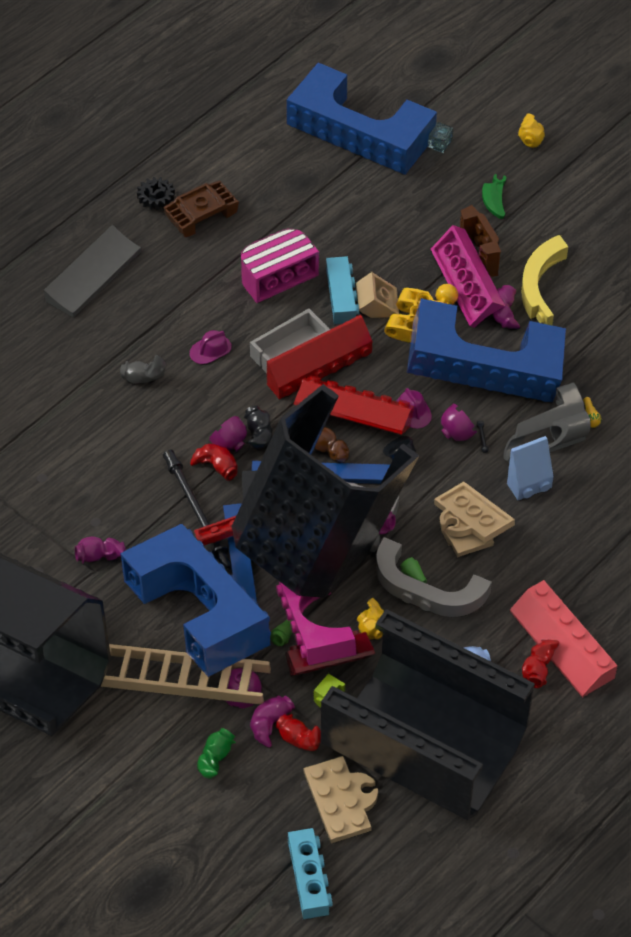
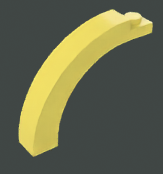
M560 235L540 245L528 259L523 272L521 293L524 308L530 319L537 317L539 323L547 325L553 324L554 315L540 295L538 282L551 266L567 259L568 246Z

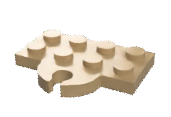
M465 482L460 483L434 499V504L443 511L440 515L442 531L448 525L454 524V526L447 528V535L462 537L474 534L486 543L515 525L514 518Z
M343 756L304 768L306 780L331 843L371 831V825L366 812L376 804L378 788L373 789L370 793H363L361 790L364 787L375 786L373 778L359 772L350 773Z

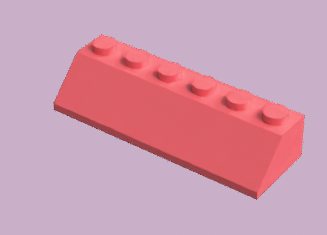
M544 580L527 589L510 609L512 615L537 644L541 643L542 639L560 642L554 651L551 661L582 698L615 679L618 665Z

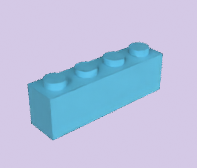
M348 256L326 258V273L334 324H343L359 315V305L355 304L357 293L356 290L353 291L355 280L350 275L353 274L352 263L349 264Z

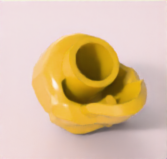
M528 113L523 119L518 136L526 146L535 148L541 144L545 137L544 127L534 119V115Z
M371 598L367 602L370 608L363 611L357 617L359 622L358 629L361 633L366 632L369 640L379 639L383 636V632L375 629V624L384 610L381 609L379 603L374 598Z

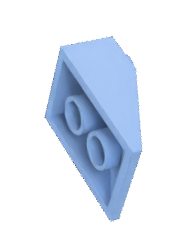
M546 436L511 449L507 485L517 500L529 498L536 493L545 492L552 488L553 471Z

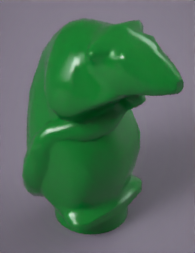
M221 728L220 731L214 732L208 737L197 762V769L203 777L212 779L218 775V762L227 756L231 750V745L236 744L234 741L235 735L230 731Z

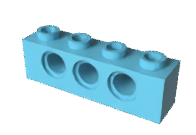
M313 828L288 832V845L303 919L329 915L332 898L330 893H326L325 887H328L327 874L322 873L324 859L323 855L318 854V849L321 848L319 836H315ZM304 852H309V853H311V854L308 855V856H305V855H303L302 853H304ZM313 871L315 874L308 875L306 872ZM315 890V891H318L319 893H318V894H311L310 891Z

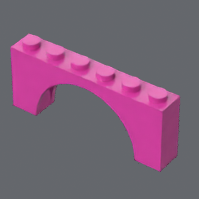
M279 582V585H276L278 597H281L283 609H286L287 620L290 621L292 633H296V643L301 645V656L306 658L308 665L357 655L355 637L350 627H323L310 622L302 615L305 608L319 597L298 596L281 582Z

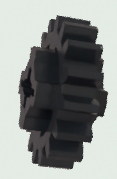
M153 177L151 181L147 178L146 183L141 182V186L137 187L139 204L143 203L144 208L149 206V210H152L153 207L159 210V207L163 208L166 204L168 205L171 201H174L175 188H173L172 183L169 184V180L162 181V177L159 180Z

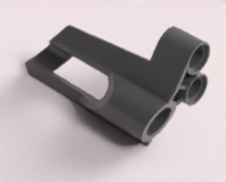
M572 382L556 388L557 407L517 424L515 435L509 439L504 449L503 458L508 463L510 462L511 449L520 446L527 434L550 427L554 440L553 443L548 444L549 452L585 440V437L590 432V417L584 409L583 400L575 383Z

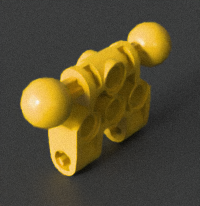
M451 284L439 286L435 295L437 301L433 300L428 291L404 288L396 306L399 310L410 314H392L384 329L385 334L391 338L411 343L413 321L420 299L453 305L458 299L456 287Z

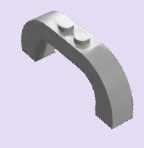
M384 537L378 547L376 572L381 585L393 596L402 599L406 603L414 604L422 610L447 617L464 616L479 609L491 593L492 582L474 574L468 585L460 591L446 592L398 570L396 564L401 557L402 544Z

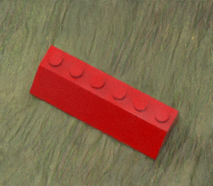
M359 315L268 360L267 385L277 398L281 399L299 390L303 380L307 377L317 376L322 379L372 353V339L363 317Z
M310 376L303 380L294 401V405H298L324 384L339 395L330 415L398 434H403L410 428L415 407L410 405L408 401H393L390 396L381 395L379 397L375 396L374 392L357 391L356 387L339 386L335 381H320L321 378L317 376Z

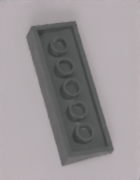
M111 225L44 289L45 301L74 318L141 253V247L125 237L115 226Z

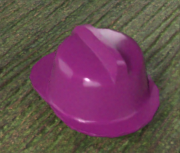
M208 331L204 334L202 340L191 347L190 358L195 363L208 364L228 354L231 350V342L225 337L224 331Z
M406 388L405 392L396 401H408L410 405L415 406L410 427L416 429L424 428L431 421V411L420 392Z

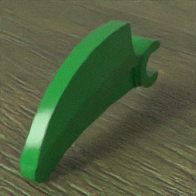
M494 174L493 183L483 184L482 199L486 208L493 215L503 219L505 211L502 205V189L506 182V176H503L502 180H498L497 174Z

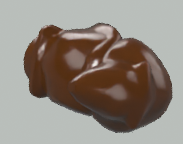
M324 427L314 449L322 453H329L330 458L334 461L345 463L349 457L347 444L343 440H337L335 433L331 429Z

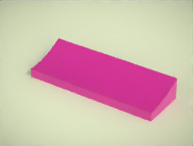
M452 225L431 248V251L447 283L456 287L458 291L457 302L469 326L475 328L486 317L503 308L505 304L466 230Z

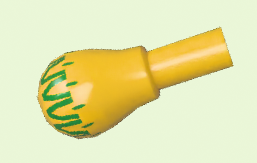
M585 397L583 402L586 408L585 411L590 417V426L592 428L597 427L601 423V416L593 407L591 399Z

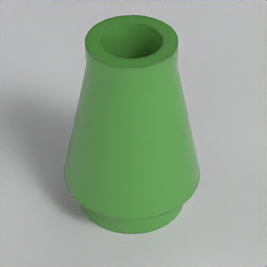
M413 557L408 558L400 565L403 574L421 582H427L418 561L414 560Z
M286 619L271 631V641L277 646H283L288 643L292 635L290 621Z

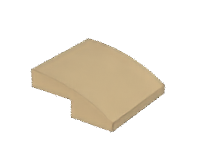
M449 526L442 531L448 545L452 546L457 557L493 546L494 544L493 539L484 543L474 534L462 537L447 535V528Z

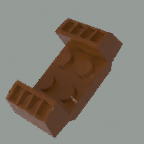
M219 180L211 184L205 183L176 197L173 202L163 208L166 216L183 236L189 237L196 234V223L219 212H222L226 218L237 213L239 201Z
M470 205L460 211V228L465 229L470 240H474L476 246L480 247L479 257L489 276H499L498 270L501 254L499 238L485 215L479 213L473 205Z

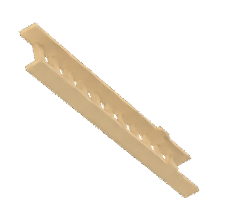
M109 644L111 656L124 657L119 677L106 676L105 674L101 687L262 704L264 702L263 693L249 692L248 687L252 670L254 672L270 673L271 668L268 661L242 659L223 669L219 687L213 688L207 687L209 677L203 671H201L198 686L187 685L191 665L197 664L186 652ZM130 658L144 659L139 679L125 678ZM150 660L163 661L159 681L146 680ZM171 662L182 664L178 684L166 682ZM238 667L243 668L239 690L227 689L231 670Z

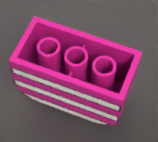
M284 229L249 244L243 249L241 253L242 284L256 303L319 276V251L300 230Z

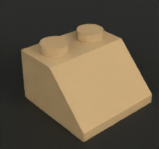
M373 272L356 282L357 299L361 313L366 314L370 318L390 317L392 314H399V309L396 306L398 297L395 286Z

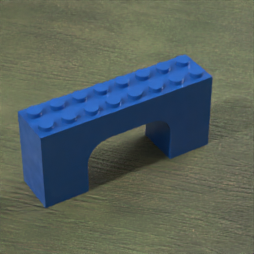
M320 63L316 64L287 99V124L291 127H295L405 175L436 135L437 112L409 100L404 102L394 116L386 120H375L343 107V103L347 100V74Z
M420 299L413 321L407 373L553 403L556 396V388L560 386L562 381L566 328L529 321L521 342L520 351L509 352L465 342L457 335L455 330L456 305Z
M183 524L121 553L124 582L144 604L168 592L186 590L196 595L209 610V612L183 624L186 653L207 677L270 645L271 632L269 629L270 617L268 613L261 610L256 600L249 597L245 588L237 584L234 576L226 572L225 567L215 560L214 555L204 548L203 543L200 540L198 541L192 531Z

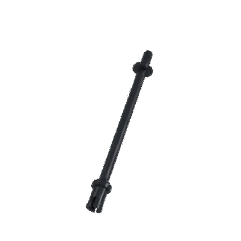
M168 450L170 457L165 451L163 458L168 464V471L171 474H175L201 526L210 525L182 473L183 464L181 461H178L174 450ZM218 541L211 543L214 549L212 554L215 559H219L225 569L229 568L230 563L226 557L228 548L221 546Z

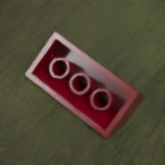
M360 630L352 631L355 637L357 655L308 665L306 658H302L300 652L301 645L289 647L290 651H287L285 655L292 677L369 658L375 654V651L367 633H360Z

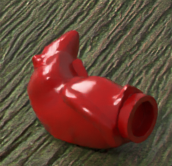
M206 444L201 448H197L190 461L191 466L210 462L216 472L227 481L232 480L238 473V466L233 455L227 448L217 444Z
M542 639L541 643L532 647L530 656L525 660L522 666V676L535 683L534 688L546 685L547 681L545 679L548 675L546 664L550 662L554 655L555 649L560 644L559 641Z
M284 714L278 719L276 728L279 730L284 741L307 751H315L319 748L321 731L318 726H315L311 731L302 721L293 719L292 714Z

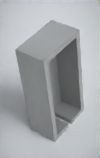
M307 309L251 341L250 357L259 366H262V369L267 373L268 360L330 329L310 309Z

